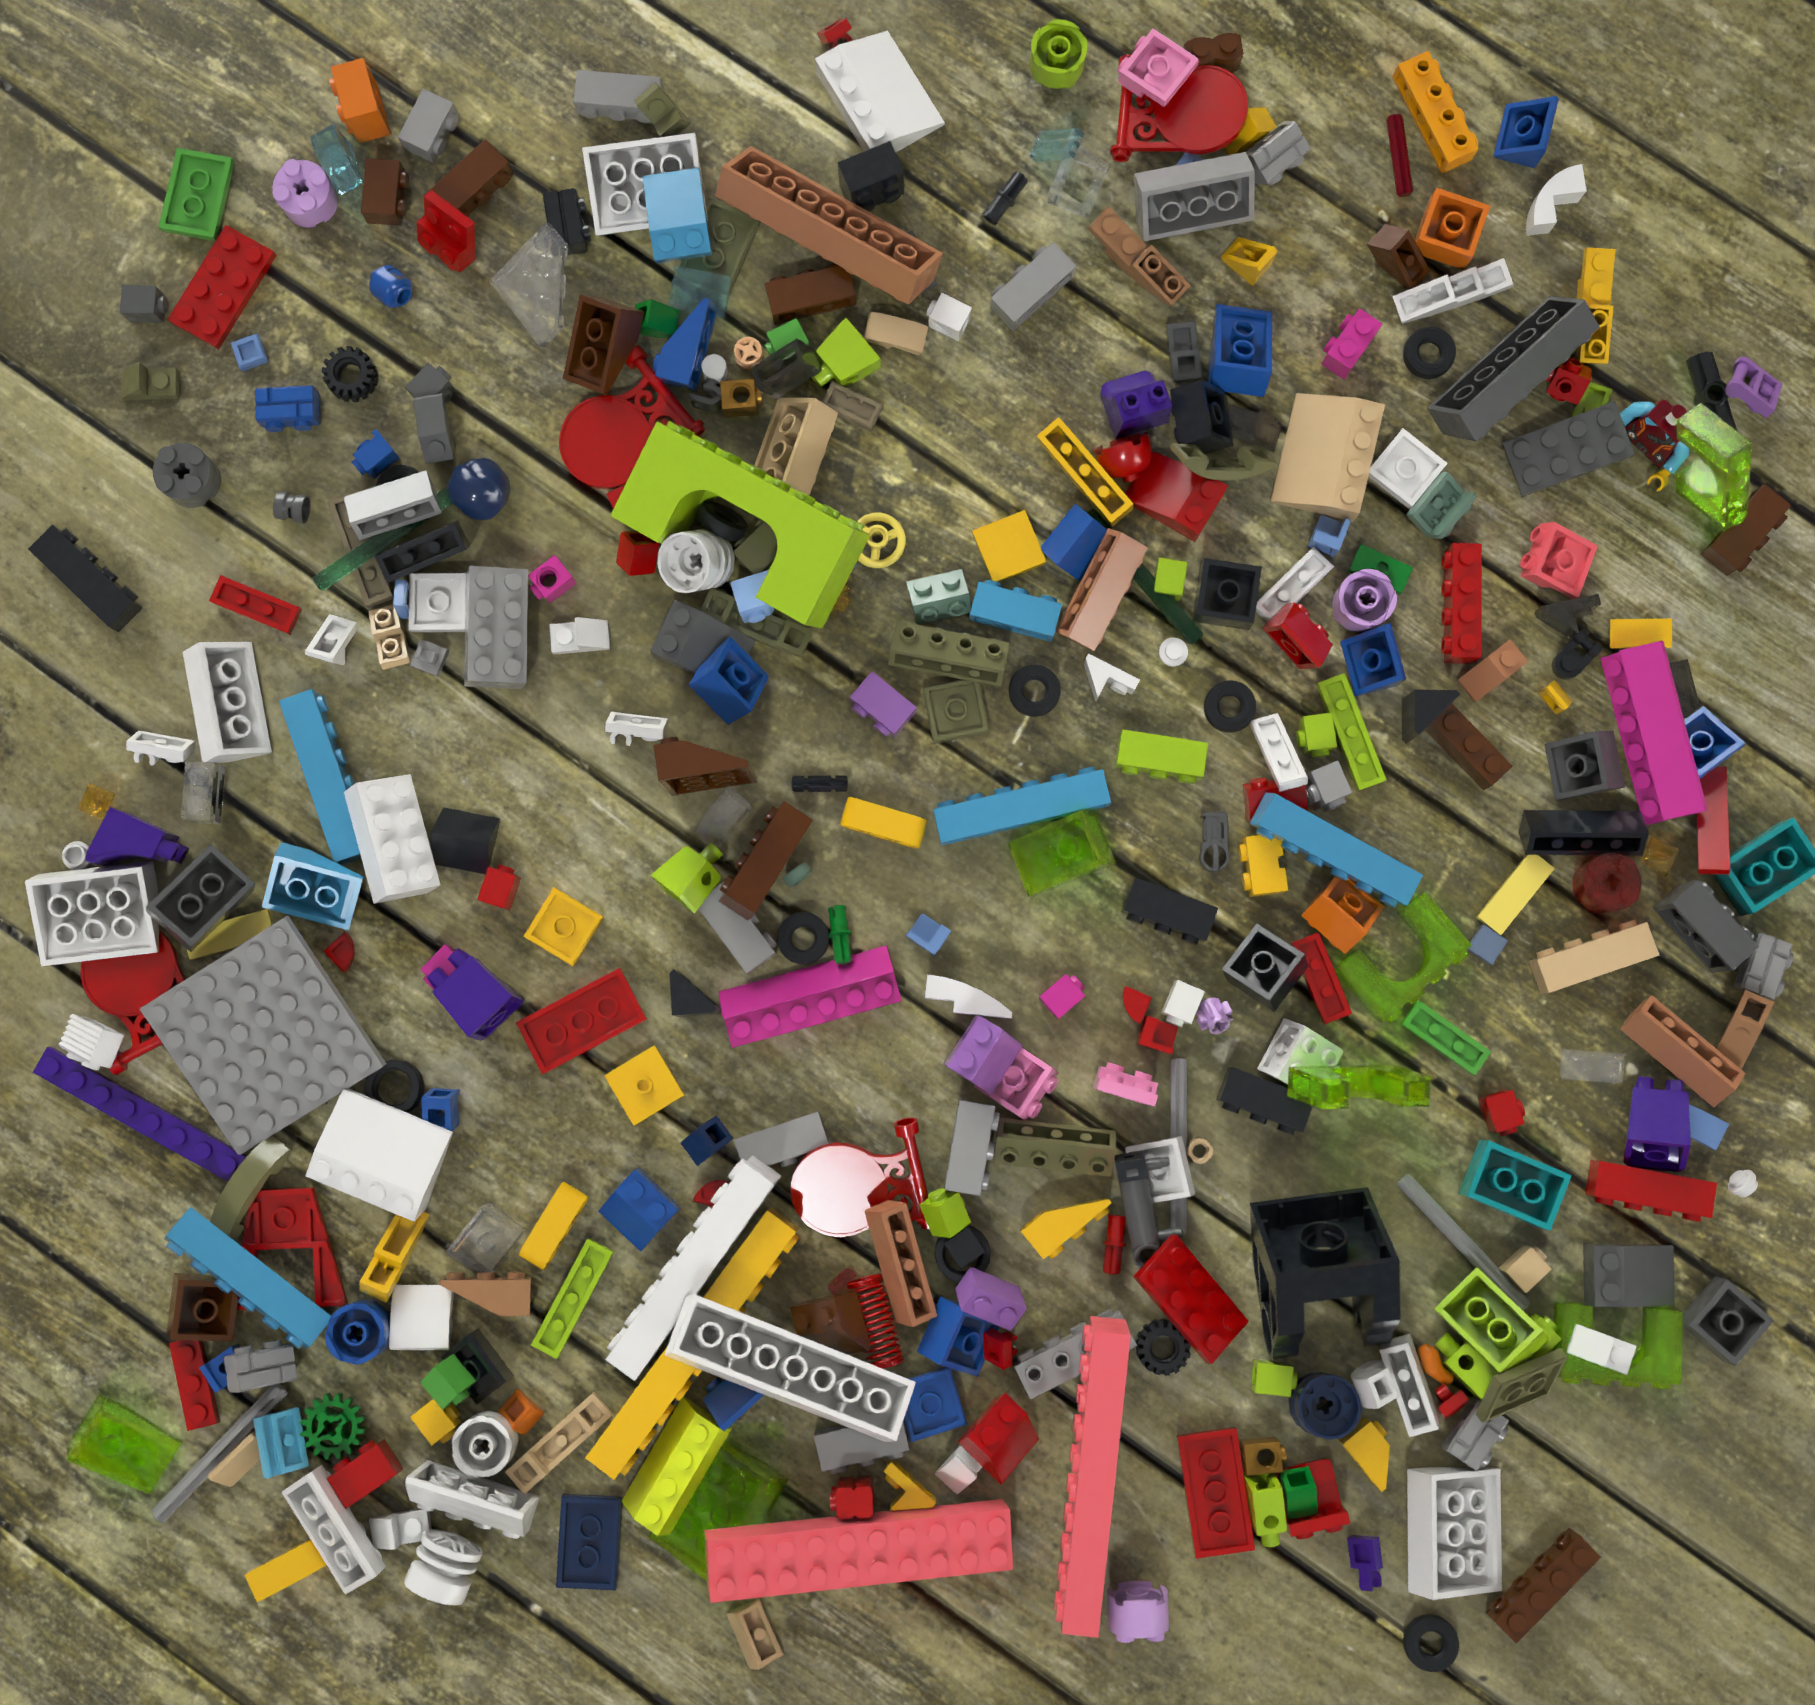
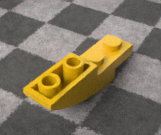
M1590 247L1584 249L1581 278L1578 279L1577 299L1586 301L1600 328L1591 335V339L1577 348V358L1582 363L1608 364L1614 307L1610 304L1616 249Z

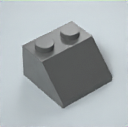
M1595 731L1545 744L1555 800L1625 788L1614 731Z

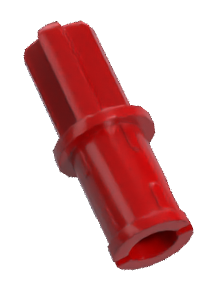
M1108 1214L1106 1241H1103V1244H1105L1103 1272L1106 1274L1118 1275L1121 1270L1123 1247H1126V1243H1123L1125 1216Z

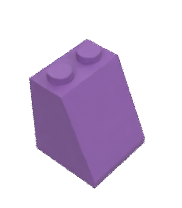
M975 1015L944 1065L992 1095L1023 1045L1003 1029L982 1016Z

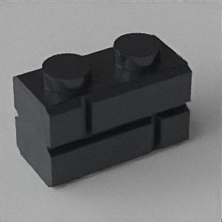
M574 188L561 190L560 192L544 193L543 200L550 248L554 257L586 253V242H591L589 225L583 224L582 215H587L584 197L579 198L578 192Z

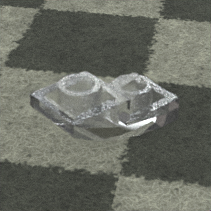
M1562 1049L1560 1078L1623 1083L1625 1053Z

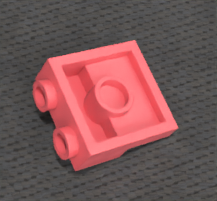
M1554 521L1539 524L1530 534V541L1533 542L1530 551L1521 559L1520 566L1523 568L1521 577L1542 588L1550 587L1571 599L1579 598L1598 545Z

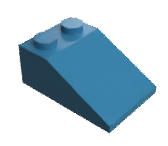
M699 168L642 176L654 261L658 264L713 255Z
M281 842L274 855L262 907L349 930L363 876L312 850Z

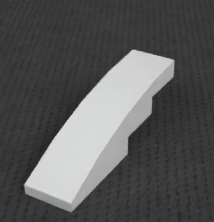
M1503 258L1478 269L1475 266L1448 277V274L1397 294L1393 296L1403 324L1478 301L1510 289L1514 285Z

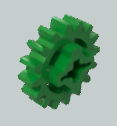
M339 1392L333 1399L331 1393H327L323 1396V1401L318 1397L312 1401L314 1407H308L304 1410L309 1417L300 1420V1424L306 1426V1430L301 1432L300 1436H308L309 1441L305 1444L306 1448L312 1445L316 1447L313 1455L317 1456L323 1451L325 1460L330 1459L333 1453L337 1459H341L344 1457V1451L347 1454L355 1451L353 1444L360 1445L363 1442V1439L358 1435L367 1432V1428L361 1426V1422L366 1420L367 1416H359L358 1412L363 1406L360 1404L354 1407L352 1405L354 1397L351 1396L343 1400V1393ZM330 1406L339 1407L343 1409L344 1412L335 1411L334 1408H330ZM316 1419L319 1421L317 1432L315 1427ZM342 1419L335 1430L325 1432L330 1428L329 1426L332 1422ZM350 1421H352V1432H351V1433H350V1431H349ZM323 1440L332 1441L334 1445H329L323 1442Z

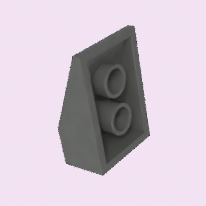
M674 599L650 652L654 658L694 676L698 667L728 637L731 636L748 655H750L756 640L702 611Z
M1583 1243L1584 1303L1594 1307L1675 1305L1673 1245Z

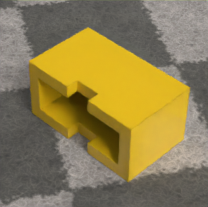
M1260 835L1248 836L1242 839V844L1238 845L1240 862L1245 863L1246 873H1242V885L1244 891L1248 890L1249 897L1279 894L1288 891L1285 867L1279 868L1278 861L1280 857L1284 856L1283 848L1281 847L1282 842L1274 837L1272 840H1268Z

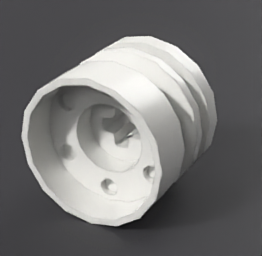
M705 528L671 534L663 541L658 551L657 564L660 576L667 586L676 592L691 593L723 585L729 580L734 570L735 557L728 540L715 535Z
M425 1530L420 1539L422 1544L416 1549V1553L421 1559L414 1560L411 1563L404 1581L405 1586L415 1594L433 1602L445 1605H462L472 1583L466 1575L476 1572L478 1567L476 1562L480 1561L483 1550L476 1543L460 1535L442 1530Z

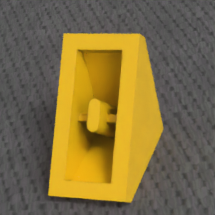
M1266 107L1248 108V116L1244 128L1230 144L1224 147L1227 155L1242 153L1250 149L1277 127Z
M1238 237L1220 258L1249 284L1254 286L1271 267L1277 249L1274 246Z

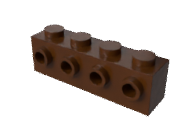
M785 801L778 808L771 807L764 818L767 825L763 831L758 829L749 842L753 846L748 854L743 852L734 865L738 871L733 878L728 876L719 889L723 892L719 902L746 920H749L755 914L813 821Z
M1568 1528L1555 1539L1554 1543L1544 1553L1534 1560L1531 1567L1524 1574L1518 1576L1513 1581L1511 1587L1502 1596H1499L1492 1602L1490 1608L1485 1613L1517 1644L1602 1557L1578 1533Z

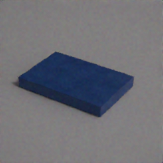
M561 1495L556 1588L616 1591L622 1496Z

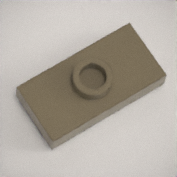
M833 381L822 400V403L838 412L837 417L869 432H872L883 409V404Z

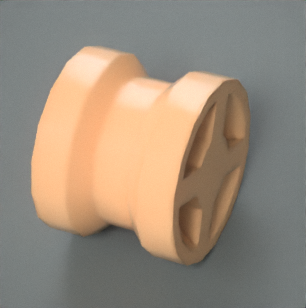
M743 337L737 341L734 347L737 364L745 370L758 368L763 361V351L759 341L753 337Z

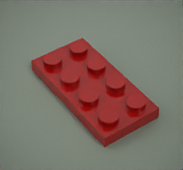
M225 225L167 320L174 326L219 350L277 255L269 248Z
M618 968L517 1021L516 1025L539 1070L544 1075L648 1019L622 969Z
M1171 1234L1133 1276L1207 1364H1213L1249 1322L1177 1235Z
M1230 1427L1176 1435L1195 1558L1254 1551L1255 1544L1237 1428Z

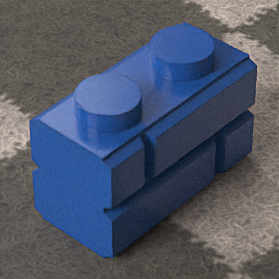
M313 385L255 389L256 420L263 428H266V431L281 432L283 427H294L296 430L307 431L311 430L312 426L321 424L320 394Z

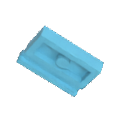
M299 1407L253 1418L263 1478H271L309 1467L304 1437L300 1436L303 1428L302 1424H300Z

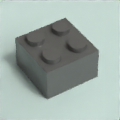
M1714 1277L1677 1320L1678 1323L1721 1361L1734 1366L1740 1362L1774 1321L1729 1280Z

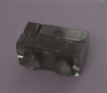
M796 338L754 365L752 372L759 390L777 400L809 380L810 377H814L822 372L814 348Z

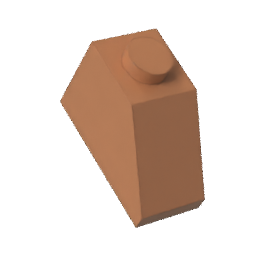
M1510 639L1457 681L1471 699L1477 702L1529 661Z

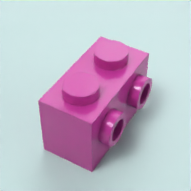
M1360 308L1354 316L1348 314L1339 327L1343 332L1338 339L1332 336L1323 349L1327 354L1321 365L1345 380L1383 323Z

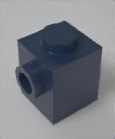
M716 1115L698 1127L680 1143L695 1164L699 1166L734 1138Z

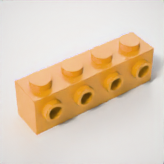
M1426 51L1398 64L1392 78L1441 174L1471 161L1479 149L1476 135L1469 131L1465 123V114L1460 107H1457L1450 85L1444 82L1440 74L1439 63L1436 59H1432L1429 51Z

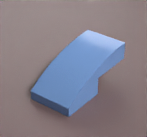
M1689 1104L1690 1138L1712 1150H1717L1729 1123Z

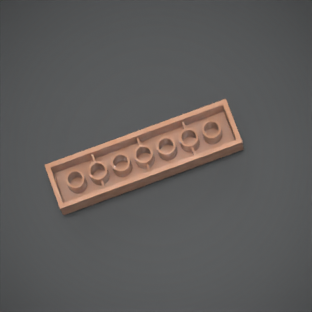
M748 147L722 166L715 194L716 197L725 201L727 205L745 212L752 219L768 225L775 232L793 239L800 246L816 252L823 259L841 266L848 273L864 279L871 286L887 292L896 300L910 304L934 282L943 256L942 252L756 148Z

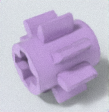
M1208 998L1199 1005V1010L1196 1012L1198 1017L1196 1020L1202 1031L1208 1028L1210 1033L1219 1034L1229 1028L1230 1021H1233L1231 1015L1233 1011L1228 1001L1221 1003L1219 998Z

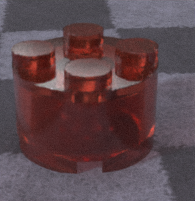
M1605 853L1587 859L1576 870L1572 881L1576 899L1588 910L1598 914L1620 911L1629 907L1638 900L1642 886L1641 875L1635 861L1618 853ZM1604 880L1609 881L1610 887L1604 885Z

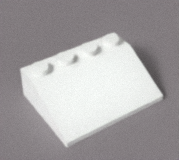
M888 31L840 44L815 58L816 75L863 151L891 141L896 153L945 125L939 112Z
M695 133L582 148L596 236L649 229L642 177L646 175L699 168L706 209L698 140Z
M153 861L37 874L25 881L41 966L159 952V923L148 915L146 911V906L158 895Z
M349 1088L343 1089L313 1152L306 1177L414 1222L428 1206L453 1132Z
M429 1460L409 1474L405 1481L409 1501L417 1503L418 1508L425 1511L437 1509L446 1512L445 1516L454 1520L466 1518L474 1521L473 1524L476 1527L482 1529L494 1527L502 1530L503 1535L516 1539L519 1536L524 1537L530 1530L540 1498L539 1495L530 1492L524 1495L520 1489L482 1477H471L460 1470Z
M1471 1467L1407 1469L1408 1592L1431 1600L1502 1591L1500 1468L1480 1467L1478 1471Z

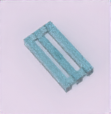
M1079 128L1041 131L1037 135L1029 157L1035 162L1074 159L1076 153L1073 149L1079 148L1080 143L1077 139L1083 138L1084 132Z

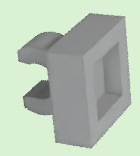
M420 639L410 666L439 677L449 650Z

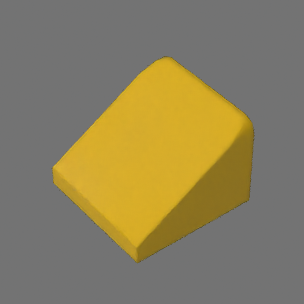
M1555 680L1538 692L1539 696L1555 714L1561 713L1572 704L1570 697Z

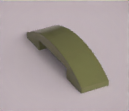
M1172 443L1170 447L1188 469L1202 477L1213 480L1229 481L1250 478L1275 468L1278 463L1263 447L1240 446L1236 456L1205 455L1195 444Z
M710 588L700 609L703 613L757 642L799 657H803L814 633V630L788 619L785 621L773 615L766 616L760 622L744 623L739 614L735 597Z
M275 1135L262 1140L244 1159L228 1181L217 1201L210 1222L236 1242L244 1230L245 1224L241 1222L269 1175H278L293 1149Z

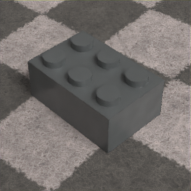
M210 844L146 906V911L167 932L192 952L255 890V883Z
M1695 880L1679 884L1652 907L1711 973L1734 970L1759 948L1754 941L1755 937L1752 932L1735 921L1732 910L1726 905L1720 904L1714 898L1713 890L1705 882Z

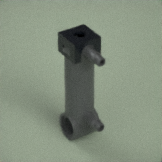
M1143 1150L1118 1154L1114 1158L1133 1260L1139 1269L1149 1259L1140 1255L1143 1249L1151 1248L1156 1252L1161 1246L1160 1242H1164L1171 1234L1177 1235L1179 1238L1183 1237L1182 1228L1158 1230L1147 1171L1169 1166V1157L1145 1159Z

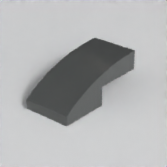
M1195 321L1167 324L1166 335L1173 381L1202 378Z

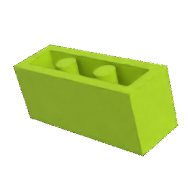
M1122 729L1119 734L1115 768H1121V773L1138 775V771L1150 773L1149 777L1154 779L1166 780L1167 776L1178 777V782L1195 784L1196 780L1200 781L1204 777L1208 743Z

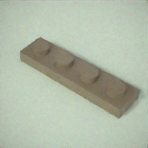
M353 491L329 500L328 504L364 604L367 608L394 599V594L390 583L386 582L374 557L379 553L373 536L359 540L349 523L343 497L356 493Z

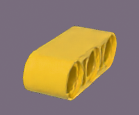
M848 797L839 825L894 843L920 849L928 821L918 816Z
M563 1181L518 1255L544 1271L578 1218L589 1196Z

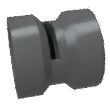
M278 491L273 502L274 518L279 520L290 518L296 523H306L310 514V497L303 494L292 496L289 492Z

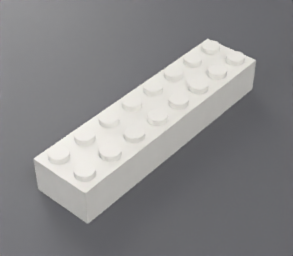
M753 1155L747 1161L742 1158L728 1175V1178L732 1180L730 1184L725 1182L718 1189L710 1201L714 1204L713 1208L711 1209L708 1206L693 1226L697 1231L695 1233L691 1231L682 1240L676 1249L680 1255L678 1257L674 1255L659 1273V1276L663 1279L661 1281L657 1279L649 1287L641 1299L646 1303L644 1305L640 1303L633 1310L624 1323L628 1328L623 1327L608 1345L607 1349L611 1352L606 1361L634 1381L640 1376L674 1329L685 1298L692 1294L698 1295L780 1179L781 1175Z
M696 1294L685 1298L664 1356L884 1442L897 1441L916 1383Z

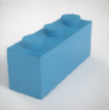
M985 580V583L978 582L969 621L1052 642L1062 603H1058L1056 598L1048 595H1041L1040 598L1031 596L1029 591L1014 587L1013 590L1001 588L1002 584L992 580Z

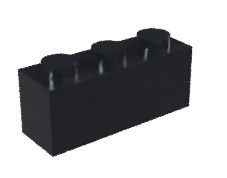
M459 520L383 551L374 557L386 582L389 583L467 550L470 544Z
M1134 878L1121 913L1127 914L1126 919L1140 925L1146 921L1154 924L1153 929L1158 932L1170 935L1171 931L1182 935L1181 940L1198 945L1199 941H1207L1218 907L1139 878Z
M1228 1067L1216 1100L1223 1102L1221 1108L1236 1114L1239 1113L1240 1109L1251 1113L1249 1119L1266 1125L1267 1120L1278 1124L1277 1130L1290 1135H1294L1295 1131L1304 1132L1315 1102L1314 1098L1234 1067Z

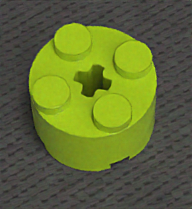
M1056 19L1048 22L1047 25L1035 32L1031 42L1029 62L1033 78L1036 82L1054 89L1071 88L1081 77L1085 68L1088 43L1086 37L1079 31V27L1068 20Z

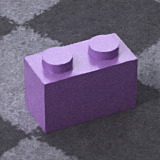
M873 671L850 696V701L853 704L851 709L863 719L866 716L871 718L875 722L873 727L885 737L890 734L895 738L917 712L916 706Z
M971 1266L955 1288L961 1311L1010 1331L1027 1309L1019 1286Z

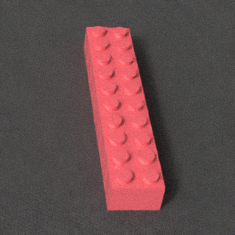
M1090 1316L1089 1325L1083 1326L1082 1343H1084L1086 1355L1081 1354L1079 1361V1373H1081L1083 1384H1077L1076 1403H1078V1411L1080 1413L1074 1414L1073 1418L1074 1441L1076 1442V1444L1071 1443L1070 1446L1071 1472L1073 1473H1068L1066 1485L1068 1502L1070 1503L1064 1504L1063 1521H1065V1532L1061 1533L1060 1540L1062 1562H1058L1057 1568L1059 1591H1055L1054 1597L1055 1621L1060 1622L1062 1634L1099 1637L1131 1337L1125 1319Z
M1003 1499L933 1506V1508L873 1512L871 1518H857L854 1515L853 1519H839L838 1516L705 1530L707 1585L710 1603L1013 1570L1010 1509Z

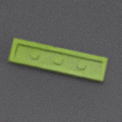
M1343 673L1318 682L1316 684L1326 712L1332 713L1335 735L1357 792L1385 782L1386 777L1346 674Z
M587 1238L531 1346L555 1359L559 1358L615 1251L591 1238Z

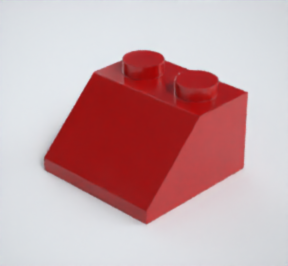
M1294 602L1285 604L1262 629L1299 669L1319 668L1326 659L1333 644L1328 639L1329 634L1322 626L1315 625L1309 619L1310 613L1303 605Z
M1003 1393L992 1400L959 1439L958 1443L1001 1485L1037 1443L1039 1438L1027 1413L1006 1393Z

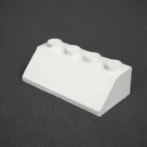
M198 642L183 651L202 762H233L272 753L252 642Z
M321 1465L283 1490L282 1494L344 1594H347L372 1580L386 1566L382 1561L381 1553L377 1548L373 1547L366 1536L364 1526L356 1520L350 1507L345 1509L327 1480L331 1474Z

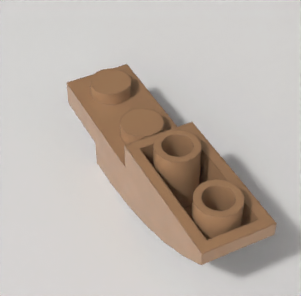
M1109 206L1087 228L1106 248L1104 252L1121 269L1171 307L1191 286L1152 245L1148 247Z

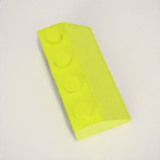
M683 1396L622 1499V1503L633 1519L657 1536L671 1534L732 1428L728 1427L723 1432L710 1413Z

